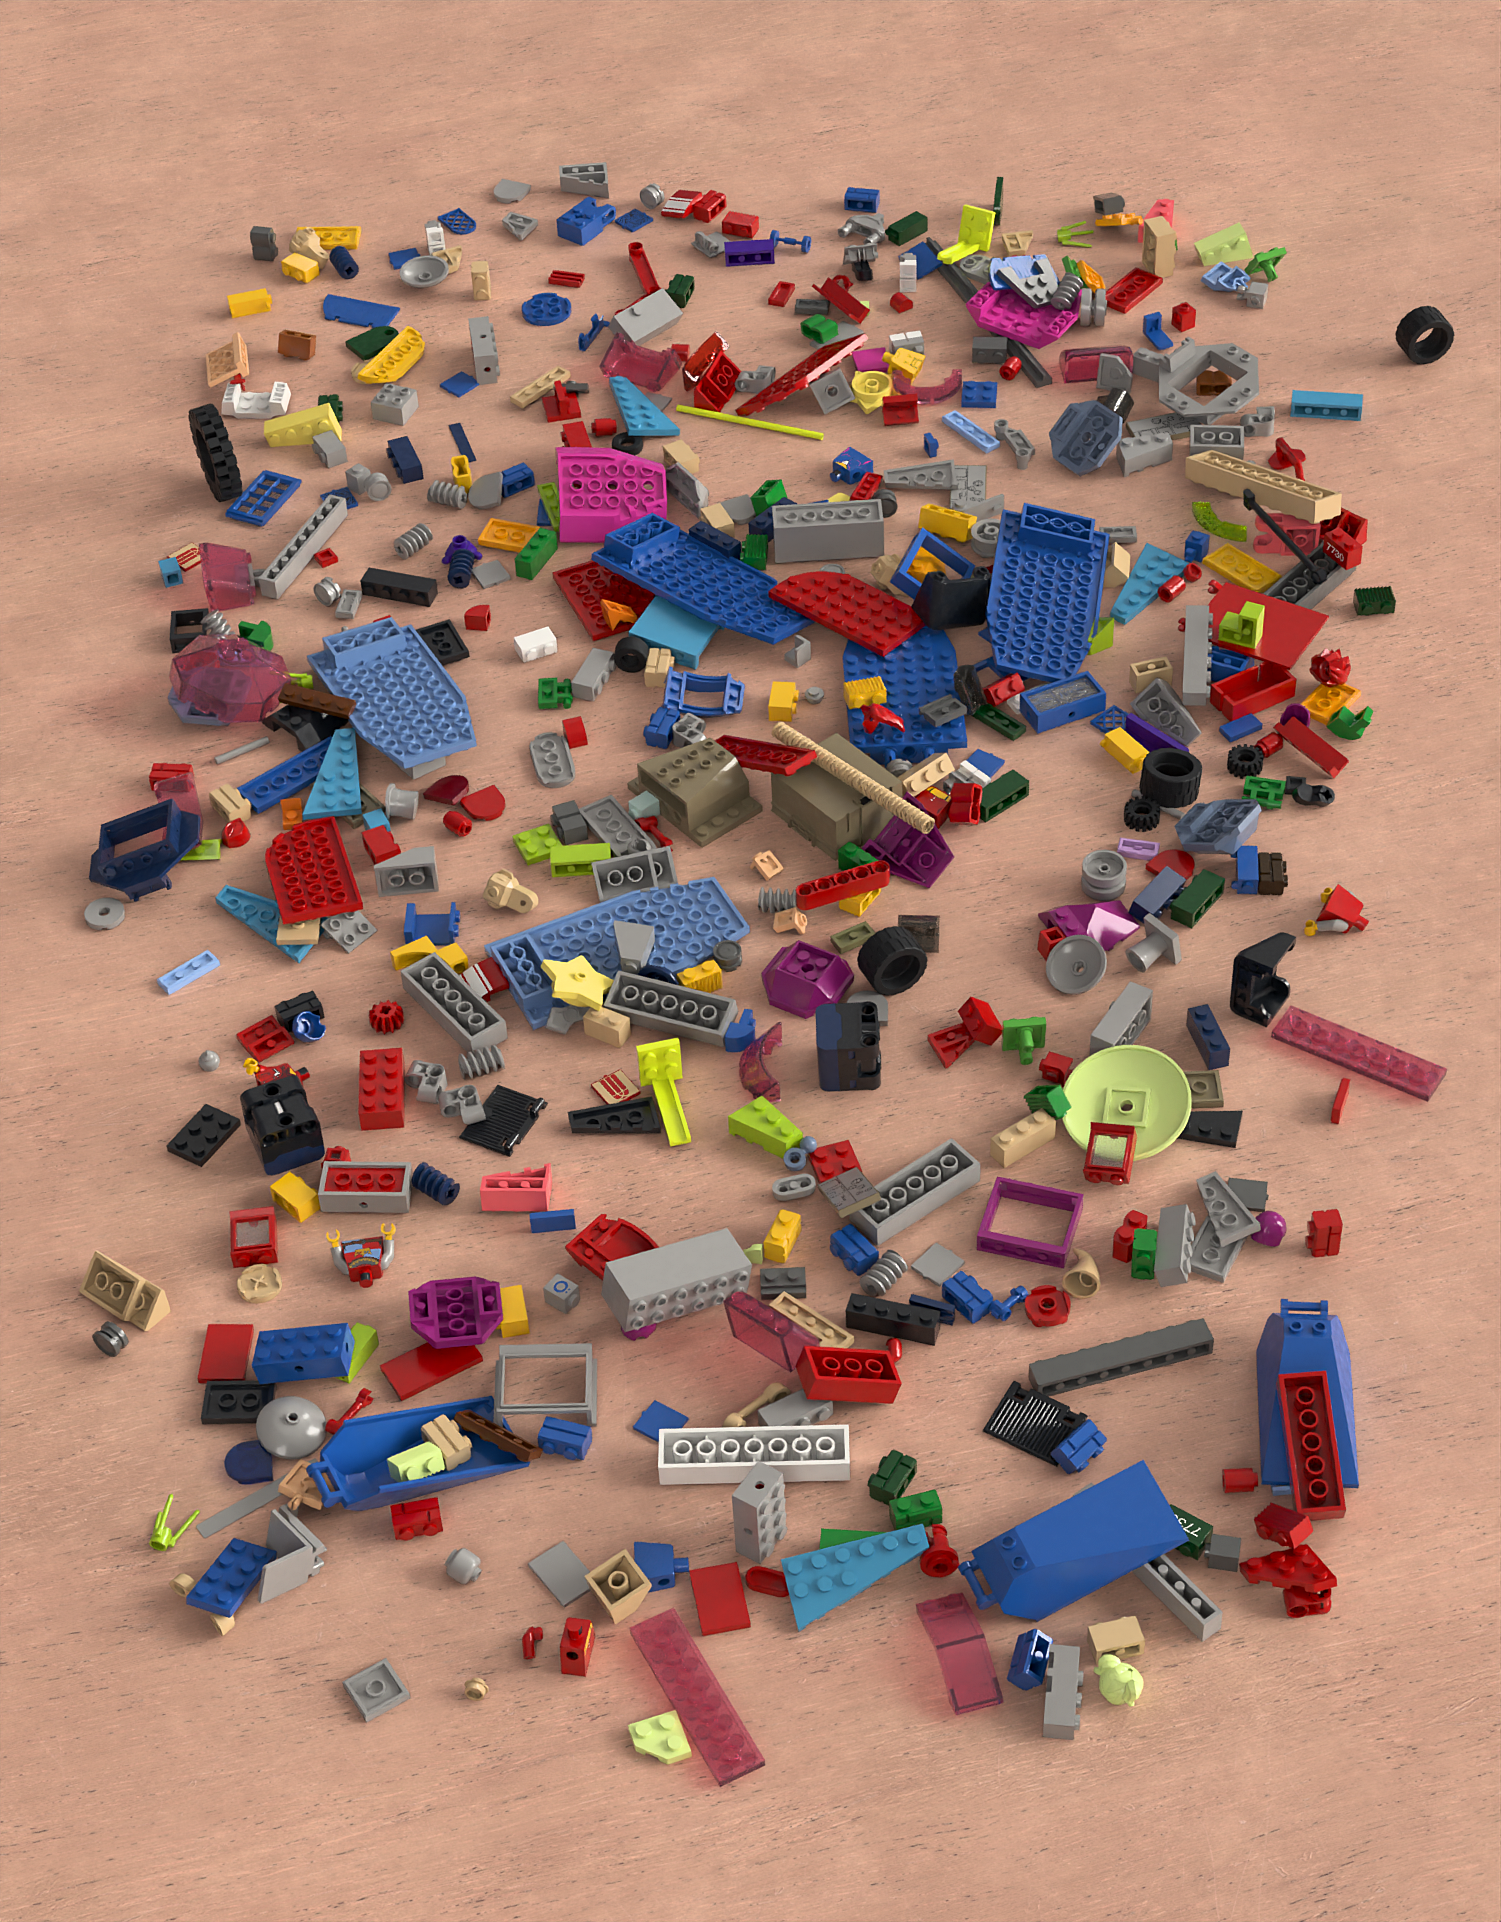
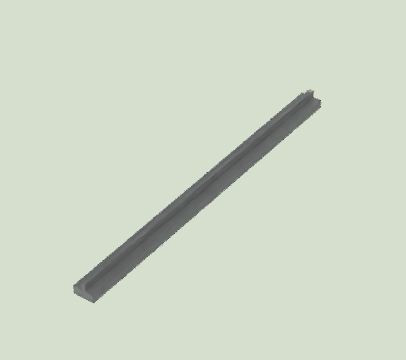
M930 237L926 238L925 244L937 257L938 253L943 251L942 247L936 240L933 241ZM941 261L943 265L938 267L937 270L961 299L967 303L978 290L954 262L952 264H944ZM989 331L993 337H1004ZM1007 338L1008 355L1010 357L1016 356L1021 360V370L1034 386L1039 388L1052 384V377L1026 346L1021 342Z

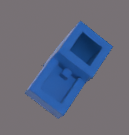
M744 1009L739 1023L730 1022L725 1035V1050L727 1052H742L754 1045L756 1041V1019H753V1010Z

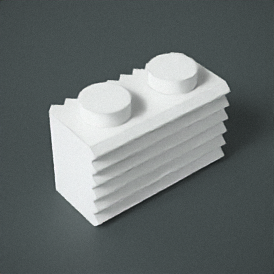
M549 627L514 637L515 650L524 663L558 651L556 637Z

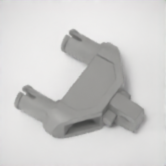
M877 213L874 216H852L846 221L844 226L838 229V234L840 237L845 238L849 233L853 232L867 237L863 241L864 244L881 243L885 240L884 215Z

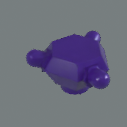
M457 535L452 539L447 548L445 557L442 558V563L448 565L451 562L453 553L459 549L471 551L476 560H481L483 556L465 536Z

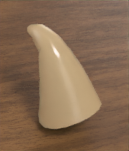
M1074 1248L1073 1252L1078 1257V1261L1072 1269L1065 1273L1062 1285L1066 1292L1075 1298H1090L1096 1295L1100 1289L1099 1271L1096 1262L1088 1252Z

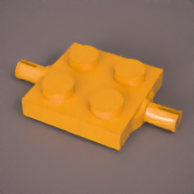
M1135 213L1103 215L1102 219H1096L1095 221L1096 226L1141 225L1143 223L1142 216H1135Z

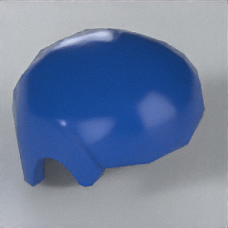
M303 1011L294 1017L292 1029L294 1035L300 1041L310 1043L324 1036L326 1026L320 1023V1016L309 1011Z

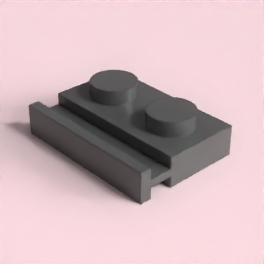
M949 694L919 707V714L924 715V719L934 727H937L967 714V707L956 698L953 699L952 695Z
M805 1267L760 1269L761 1300H775L783 1291L796 1299L806 1298Z

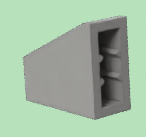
M614 920V938L621 970L638 975L640 968L646 966L655 942L654 926Z

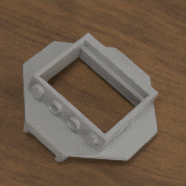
M1187 337L1181 341L1182 346L1175 349L1170 355L1166 353L1163 357L1159 358V402L1183 417H1193L1204 425H1211L1224 414H1235L1259 395L1258 358L1233 343L1195 346V341ZM1211 365L1237 380L1205 406L1179 391Z

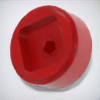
M1189 563L1184 567L1183 574L1188 581L1196 582L1201 578L1202 571L1195 563Z

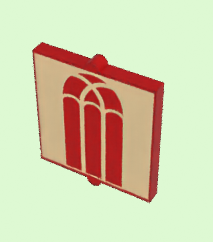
M192 542L167 556V559L176 557L180 569L186 572L209 559L210 555L202 547L200 548Z
M621 1069L608 1076L604 1075V1078L591 1084V1088L607 1105L628 1101L641 1094V1091Z

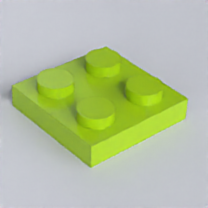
M550 824L512 836L513 842L527 866L549 859L551 846H562Z

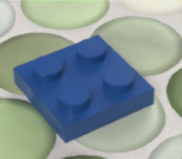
M963 381L961 407L996 408L997 382Z

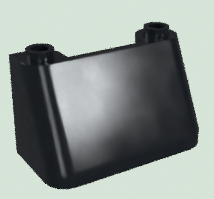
M985 566L974 568L972 574L975 578L949 580L946 574L941 571L927 572L911 608L925 625L933 630L983 625L986 620L985 612L991 574Z
M1280 932L1240 951L1236 955L1233 962L1230 1008L1236 1015L1268 1027L1290 996L1288 981L1277 976L1276 972L1277 965L1287 951H1291L1295 947V936Z

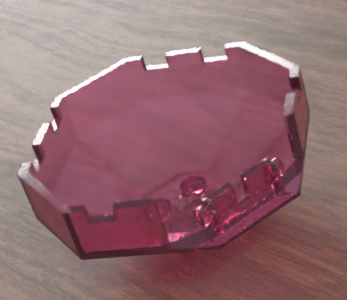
M237 634L199 635L172 658L169 674L179 701L186 703L189 700L195 703V709L206 714L212 711L218 714V720L224 723L262 722L266 718L267 712H273L279 706L278 696L284 684H291L292 681L281 655Z

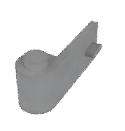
M1000 494L973 505L964 499H958L952 503V510L977 516V523L1002 513L1004 509V495Z

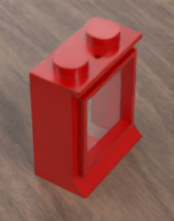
M1091 1122L1083 1169L1085 1180L1092 1183L1110 1182L1113 1185L1129 1184L1137 1141L1134 1126Z
M274 1206L229 1211L230 1255L233 1268L278 1263L277 1220Z

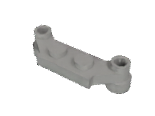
M1005 419L996 420L994 422L996 439L1000 441L1005 440L1016 454L1015 458L1018 469H1027L1031 456L1035 455V448L1021 429L1008 428V421Z

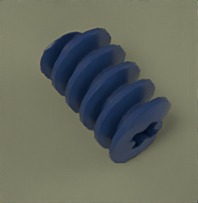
M336 246L331 250L329 260L339 275L344 279L354 278L359 272V267L344 246Z
M467 549L456 550L451 557L447 578L449 583L456 588H466L470 583L475 558L473 553Z
M426 1162L419 1164L412 1176V1186L425 1193L428 1197H432L441 1205L451 1204L456 1199L460 1190V1184L455 1183L453 1178H448L446 1174L435 1170L433 1166H429Z

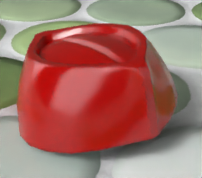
M237 818L223 828L221 840L228 848L240 847L250 840V832L241 818Z

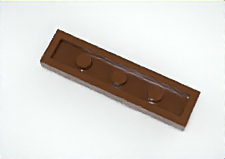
M287 683L284 684L278 696L280 703L349 719L357 705L353 699Z
M469 1409L456 1412L454 1421L460 1424L463 1430L474 1432L479 1435L480 1439L497 1444L500 1450L511 1452L517 1455V1459L524 1462L541 1457L542 1448Z

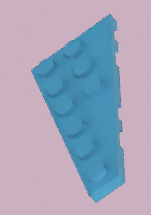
M354 728L335 730L303 811V820L362 814L356 733Z

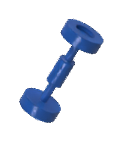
M772 230L769 239H773L774 247L778 245L779 241H782L784 244L801 245V251L808 253L810 250V236H804L802 242L797 239L788 237L779 238V231Z

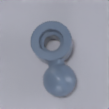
M806 1136L802 1138L800 1148H791L785 1152L784 1163L787 1169L799 1171L804 1168L806 1164L805 1154L812 1153L817 1148V1142L813 1137ZM795 1159L799 1160L798 1163H792Z

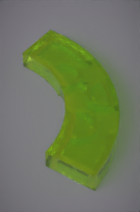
M1192 502L1193 516L1205 530L1224 539L1238 542L1247 541V526L1220 521L1213 512L1210 502Z

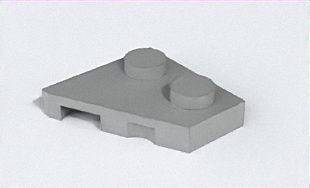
M510 212L502 219V224L519 240H523L538 226V219Z

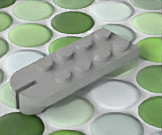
M612 795L579 809L586 825L601 843H610L611 854L614 858L656 849L654 842Z

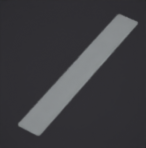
M316 1458L309 1461L311 1464L318 1462ZM288 1474L196 1526L204 1538H207L281 1496L282 1494L278 1492L279 1484Z

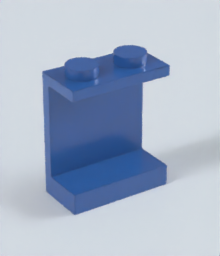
M451 902L450 914L417 915L415 903H407L404 924L405 943H411L424 936H427L434 946L455 943V937H459V925H457V922H460V910H456V903Z

